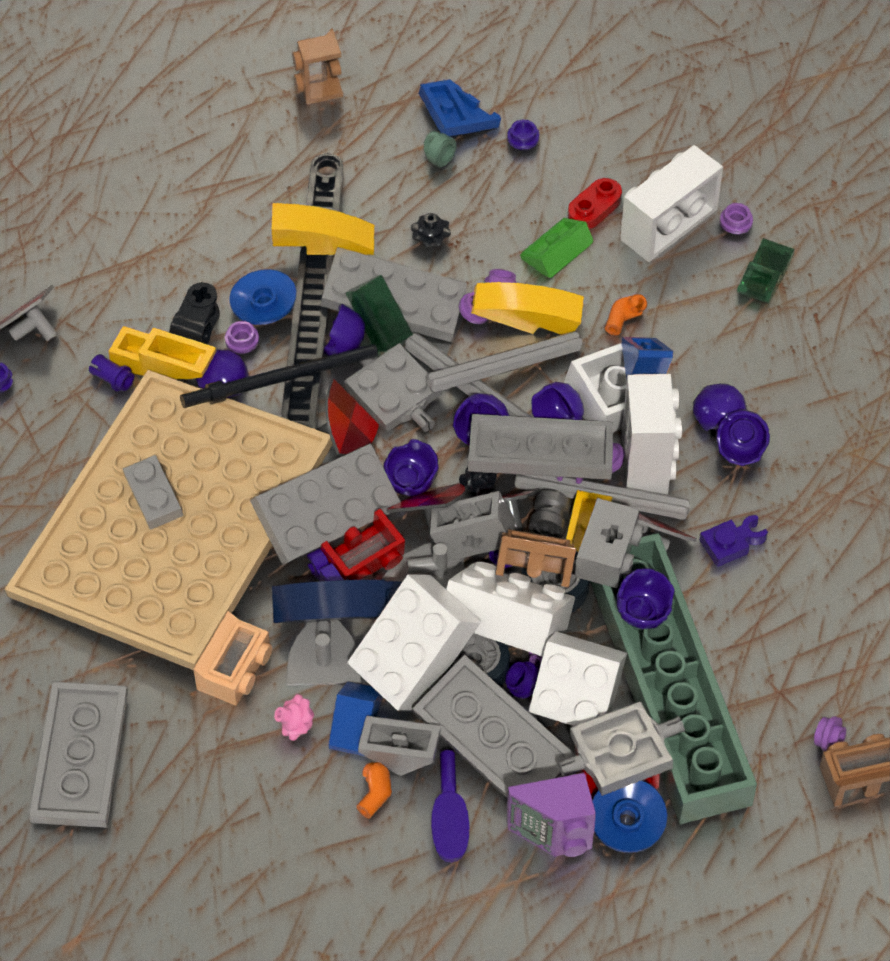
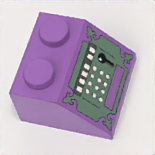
M585 773L508 787L506 821L508 830L554 857L560 855L575 857L582 855L587 850H592L596 813Z

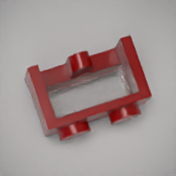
M378 509L374 512L373 526L361 533L355 526L351 527L345 532L342 545L333 549L325 541L321 544V550L329 564L333 563L344 580H371L373 573L382 567L385 570H390L403 559L402 555H404L405 539L383 511Z

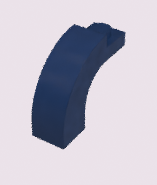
M338 580L272 586L273 623L377 619L402 582Z

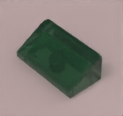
M378 275L346 292V296L354 311L363 318L365 332L371 343L375 344L378 352L388 351L413 335L382 275Z

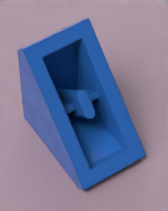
M622 337L626 380L627 375L667 373L673 359V350L657 338Z
M347 681L338 692L329 739V749L364 756L359 753L358 746L366 716L377 717L383 698L372 686Z

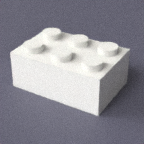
M695 145L684 153H678L668 165L661 170H655L645 182L638 187L631 188L626 193L623 199L620 240L646 261L650 262L717 211L723 166Z
M671 374L627 375L621 435L622 447L625 450L623 467L625 487L668 494L670 480H676V460L679 458L678 439H681L682 423L681 417H676V410L679 409L678 388H672Z
M476 562L449 579L446 589L481 621L474 632L475 634L543 656L547 640L555 632L566 634L575 600L574 596L565 594L563 588L551 584L541 586L530 582L531 579L523 574L511 573L508 575L503 573V576L496 575V566L486 562Z
M408 574L347 663L397 711L413 710V707L445 675L481 621L431 575Z

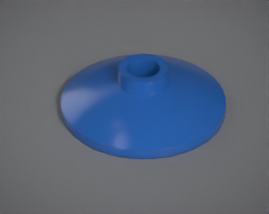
M265 269L251 272L239 279L230 292L229 301L231 309L237 318L254 325H265L285 317L293 309L297 293L295 284L289 276L280 271Z
M644 781L636 782L603 796L598 790L592 800L596 813L594 833L602 843L613 850L624 853H636L646 850L660 839L667 823L665 802L659 792ZM622 815H630L634 819V823L625 825L621 822L620 817Z

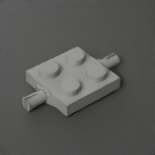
M400 343L381 356L360 361L363 365L362 369L344 380L346 389L386 432H389L400 423L410 421L411 419L424 432H428V427L431 430L435 425V421L424 410L430 402L442 395V391L431 392L426 382L428 373Z
M639 701L570 728V735L578 750V755L558 762L559 771L562 773V777L585 770L593 778L603 796L673 769V759L665 747L664 739L684 732L682 720L680 721L678 716L664 723L657 724L655 720L648 716L642 703Z

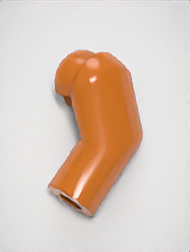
M635 294L615 301L611 307L605 331L610 335H619L625 321L638 317L647 308L646 298L641 294Z
M379 762L366 764L362 771V776L366 777V782H368L369 792L356 805V808L368 819L378 811L392 793L390 772L384 764Z

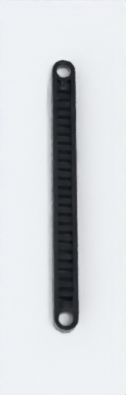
M323 153L312 160L306 200L307 206L341 212L344 170L343 161L337 155ZM323 167H332L336 170L330 175H324L319 172ZM301 246L296 284L297 294L293 309L287 366L325 357L324 348L327 340L329 308L322 307L320 304L335 255H307L306 246ZM323 371L285 381L281 410L282 418L313 429L317 428Z

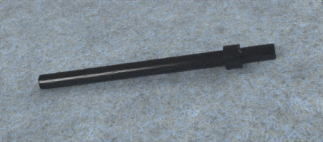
M370 344L223 384L221 381L205 385L204 389L180 395V401L183 408L207 402L213 405L226 401V397L375 358L378 356V351L375 344Z

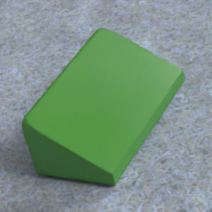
M562 218L520 254V257L544 276L552 278L593 243V237L586 222Z

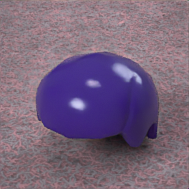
M340 304L338 307L339 312L333 321L329 334L331 339L324 348L327 356L358 348L364 339L365 322L363 318L344 304Z
M216 350L217 352L203 377L196 378L198 387L204 389L205 385L221 381L223 384L246 378L250 375L246 364L239 355L230 350Z
M554 382L548 384L532 397L531 404L534 418L583 420L584 405L580 394L568 383Z
M725 383L704 387L693 401V415L707 432L710 429L717 430L720 422L729 413L742 409L747 410L744 396L734 386Z
M476 393L466 398L458 407L452 426L457 437L469 446L472 414L510 415L504 403L493 394Z
M742 409L729 413L720 422L717 429L716 440L719 453L729 463L739 466L758 462L770 442L767 423L758 413Z
M411 439L409 443L403 446L394 447L388 454L383 467L396 493L416 496L430 489L436 479L439 469L438 456L429 444L417 439Z
M651 568L636 569L625 577L617 593L618 613L621 614V618L627 624L636 628H657L668 619L672 611L674 587L664 574Z

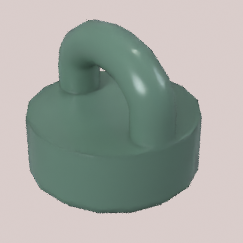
M431 131L426 135L424 152L428 161L438 167L447 165L456 152L455 139L445 133Z

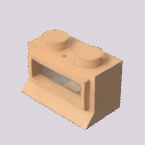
M227 611L194 667L197 690L237 706L243 694L248 695L252 690L256 678L255 673L259 666H264L271 656L272 645H270L269 632L241 621L230 611Z

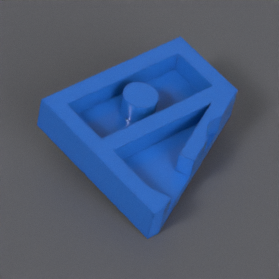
M450 79L420 85L419 95L440 133L455 136L499 128L501 122L500 115L496 112L491 115L486 113L479 107L480 101L471 94L465 93L460 86Z

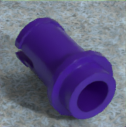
M98 354L92 359L91 363L98 366V368L89 366L90 374L111 384L113 390L117 392L127 391L133 384L134 374L131 372L130 367L126 365L119 366L105 358L102 354Z

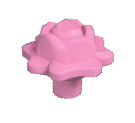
M296 694L292 700L286 701L283 707H278L274 714L275 720L282 723V735L289 736V739L292 741L297 740L300 735L306 734L313 725V710L309 708V700L303 699L302 695Z

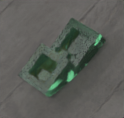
M763 238L753 262L750 261L738 286L737 293L769 304L794 257V249Z

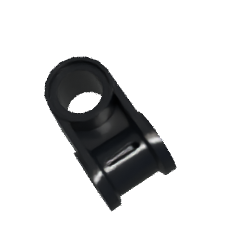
M200 282L195 283L187 290L179 311L173 317L169 333L208 345L212 331L220 316L219 306L216 304L217 292L213 285Z

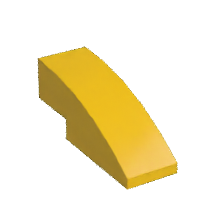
M272 203L271 231L273 246H306L307 255H335L337 247L365 255H374V224L325 208L299 204Z
M477 283L474 288L471 313L534 334L540 327L563 335L575 331L581 324L584 296L560 289L523 283Z
M123 326L108 352L112 362L119 366L126 365L130 367L133 374L144 376L147 370L172 379H194L203 377L217 351L216 347L154 327L147 334Z

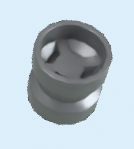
M556 491L539 492L534 504L536 512L532 514L529 522L531 533L561 538L566 526L564 518L569 515L571 507L569 498Z

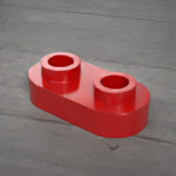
M601 178L594 181L570 202L568 218L586 222L589 230L595 228L621 204V185L610 178Z

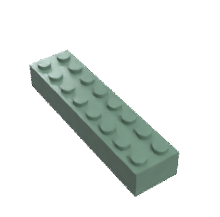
M660 534L644 536L641 538L638 547L632 545L630 554L634 555V560L630 573L636 569L651 568L664 574L673 585L675 593L672 611L665 622L657 628L639 629L627 624L621 618V614L617 610V593L626 577L625 575H622L618 589L591 582L614 648L627 653L623 672L634 702L640 701L648 716L655 720L657 724L664 723L678 716L680 721L682 720L684 732L664 739L665 747L673 759V769L661 773L679 824L753 806L757 787L756 780Z

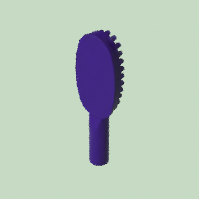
M445 750L440 753L441 794L434 802L431 830L433 843L439 857L445 862L453 863L459 861L467 850L470 823L465 801L461 795L457 794L455 752Z

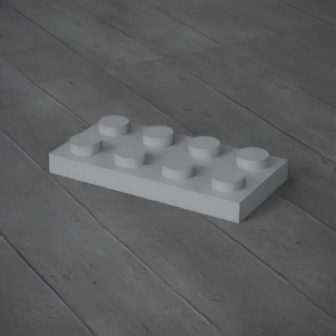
M337 247L320 306L339 311V305L344 304L357 312L362 318L452 342L460 312L459 302L464 296L467 283Z
M472 414L468 471L609 480L612 478L613 422Z
M370 443L251 499L250 502L282 565H285L320 548L321 544L325 541L331 543L343 537L345 532L351 527L355 526L357 529H360L372 523L374 512L378 509H381L385 515L391 514L387 513L386 509L400 503V500Z
M466 655L413 707V712L424 723L440 725V737L507 799L508 787L559 778L562 773L559 771L558 762L576 756Z
M52 681L29 811L30 823L107 828L128 699L127 686Z

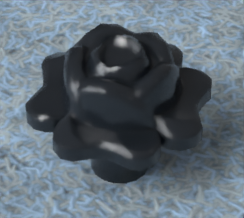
M434 213L421 215L419 220L411 225V231H413L412 238L413 240L420 241L426 247L440 246L443 240L451 235V231L448 229L449 222L440 219Z
M468 467L465 470V474H461L459 477L460 484L473 491L474 497L490 493V489L494 488V484L497 481L496 473L468 471Z

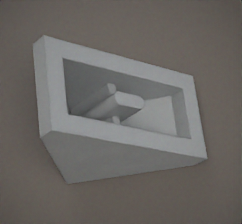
M366 716L358 751L369 759L384 764L397 775L402 776L434 762L441 726Z

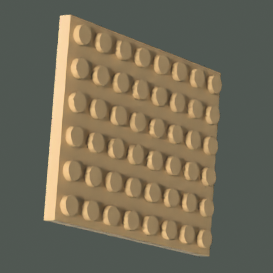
M147 370L5 588V592L9 598L194 670L195 665L227 611L231 613L234 611L273 546L250 500L320 467L333 445L330 435L226 398L224 402L213 405L207 402L183 408L180 395L197 391L201 388ZM156 455L181 507L183 516L150 530L125 478L123 468Z

